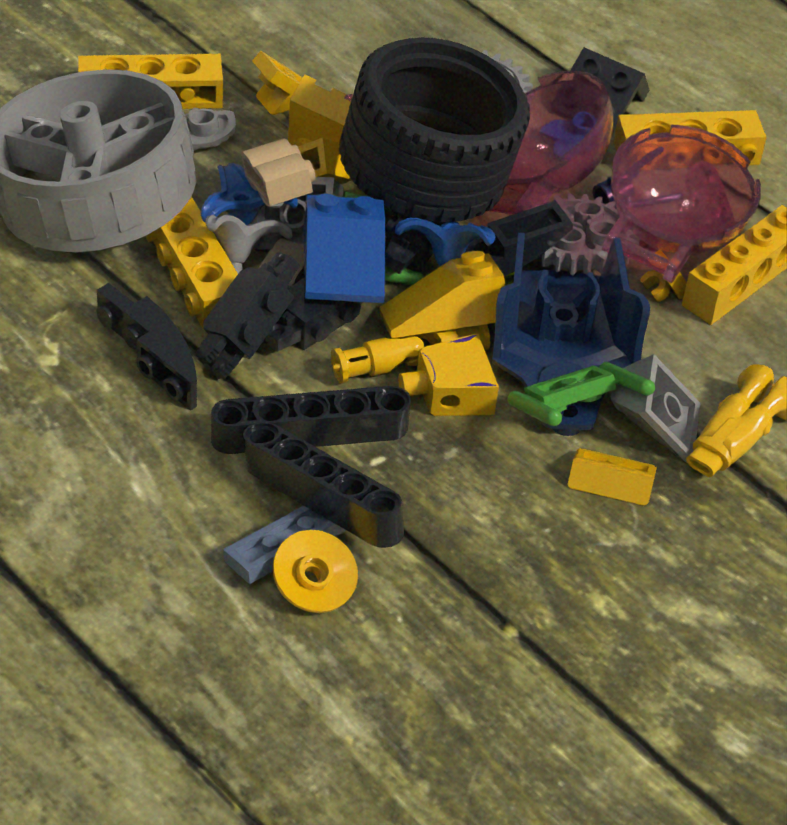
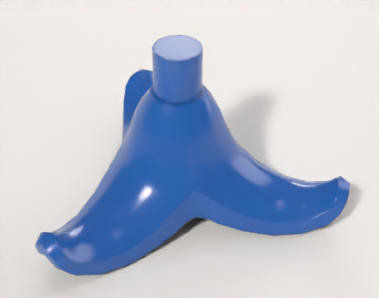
M229 163L227 166L218 165L221 191L213 193L204 202L201 208L202 220L206 223L207 216L215 215L217 217L220 213L226 211L228 215L240 219L245 225H250L261 207L266 204L263 202L258 191H255L248 182L242 166L235 163ZM294 198L282 203L296 208L298 200Z
M407 218L400 221L395 228L397 235L410 230L423 234L431 243L435 259L440 266L451 259L461 258V255L465 253L467 247L475 238L482 239L487 246L491 245L495 240V233L492 229L483 225L475 226L472 223L460 225L458 222H446L438 226L427 220Z

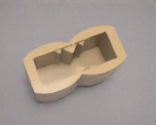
M283 138L241 152L246 178L252 188L258 191L263 202L268 207L313 193L311 183L316 181L314 168L310 160L304 161L297 145L291 146L287 139Z

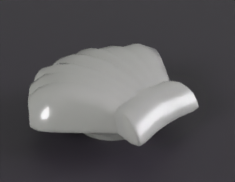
M195 107L186 114L193 150L217 147L235 133L236 119L233 111H214Z

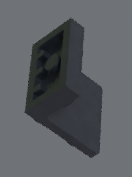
M583 47L551 105L554 110L574 119L581 113L596 114L603 121L605 133L613 134L616 129L618 115H624L633 98L643 102L650 90L645 73Z

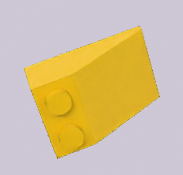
M482 251L465 252L461 255V258L449 260L380 306V316L391 338L496 323V304L498 294L501 288L505 286L504 275L490 254H485Z

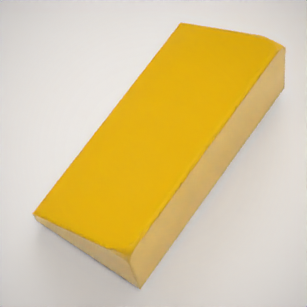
M579 448L576 450L573 458L568 487L644 506L649 503L657 467L652 464Z

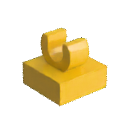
M659 249L648 258L655 270L646 272L640 281L646 289L659 283V286L651 291L657 302L666 299L670 290L681 300L684 296L687 282L681 272Z

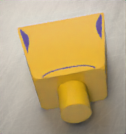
M478 333L423 347L419 351L417 371L399 374V387L406 390L410 396L423 395L429 413L434 416L495 415L499 386Z

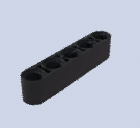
M382 386L221 400L213 406L211 411V443L217 451L224 454L245 453L244 430L249 425L258 422L276 424L315 447L397 440L405 436L408 431L411 397L403 388Z
M258 422L249 425L244 430L243 439L246 465L251 475L370 545L387 548L398 544L403 539L402 499L395 491L276 424Z

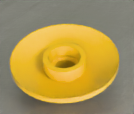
M303 530L292 534L279 546L273 560V576L279 591L286 600L304 611L326 613L336 610L344 605L355 591L358 581V569L355 558L340 539L327 532ZM305 572L314 573L317 577V582L309 580L305 576Z

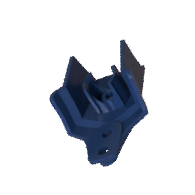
M518 233L514 281L512 284L502 287L497 298L492 363L520 380L525 387L590 366L599 367L603 362H609L624 368L641 360L644 336L650 316V304L643 294L630 289L621 238H613L600 276L593 275V272H587V275L576 272L574 275H571L569 271L564 270L555 272V270L522 271L525 233ZM603 393L602 397L596 401H578L567 405L566 410H570L569 417L563 416L564 411L560 412L562 414V421L557 426L542 423L546 428H552L556 433L563 436H574L581 430H591L595 426L597 414L606 393Z

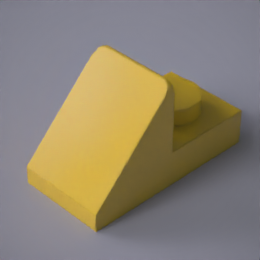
M260 51L252 60L261 71L258 77L264 83L257 92L256 98L272 115L289 111L290 99L303 77L263 51Z

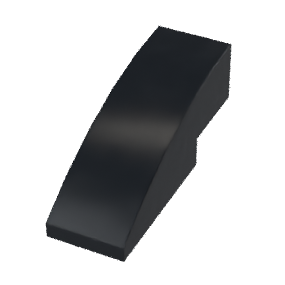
M555 200L487 223V227L495 233L494 242L487 246L482 239L475 238L465 252L482 251L485 254H490L505 277L515 272L518 233H525L523 267L566 236L573 229V223Z

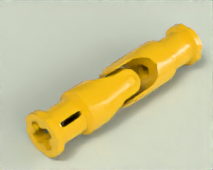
M484 324L399 338H379L364 342L362 347L344 351L340 348L332 349L331 365L338 382L345 383L349 377L369 373L370 376L389 373L397 368L399 364L405 363V366H417L419 351L424 347V343L420 338L426 339L430 345L478 333L484 350H489L490 332L488 325Z

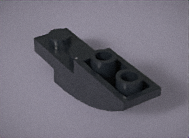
M110 283L97 289L96 313L99 321L103 326L111 328L121 336L130 348L137 349L136 363L142 375L154 380L165 389L170 398L178 400L190 411L196 408L197 376L195 364L184 337L173 321L148 296L134 303Z

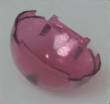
M577 70L560 71L538 77L541 85L525 93L530 106V120L506 185L507 188L524 194L520 200L500 198V201L489 212L513 215L546 204L552 194L576 186L599 166L608 150L613 133L612 103L604 83L591 73Z
M671 125L670 132L650 134V128L643 129L630 136L618 148L612 163L611 191L620 217L608 233L602 247L603 251L609 253L613 238H621L624 256L663 274V280L673 283L690 255L716 250L739 235L750 222L761 199L760 179L754 181L747 169L750 160L739 149L716 134L682 125ZM630 229L645 244L662 252L674 254L670 261L624 239V235Z

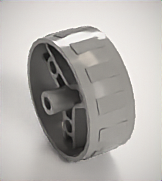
M105 69L78 72L54 78L22 92L0 108V214L6 227L17 238L32 246L52 251L84 252L102 250L129 243L167 224L182 211L192 197L196 185V171L193 160L194 151L188 123L182 109V104L175 91L164 82L146 74L127 70ZM28 170L57 177L61 180L60 182L39 181L22 176Z

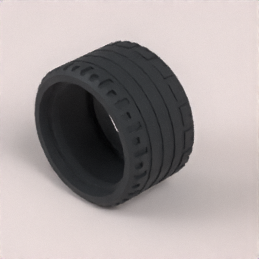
M419 37L394 41L374 50L362 64L339 142L340 160L345 167L346 173L360 190L368 197L384 200V207L395 213L430 222H456L472 219L491 210L500 201L529 124L530 106L527 102L528 99L515 78L503 66L471 47L437 38Z

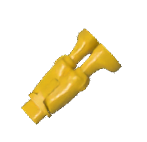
M753 364L744 369L737 379L739 393L727 396L718 404V410L704 427L700 436L693 442V451L686 458L688 465L703 475L712 477L718 470L725 471L731 464L747 453L763 435L766 436L771 430L773 424L772 417L774 415L787 420V377L782 376L774 383L773 371L765 365ZM762 401L759 405L749 409L753 402Z

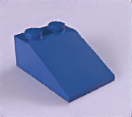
M332 194L307 195L303 229L305 299L384 303V200L368 196L348 198L336 197Z

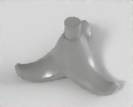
M209 215L206 218L208 230L215 234L237 273L242 271V263L247 260L254 244L261 237L270 233H278L287 240L293 237L291 228L281 221L264 220L245 225L244 222L232 215H222L219 218L215 215Z

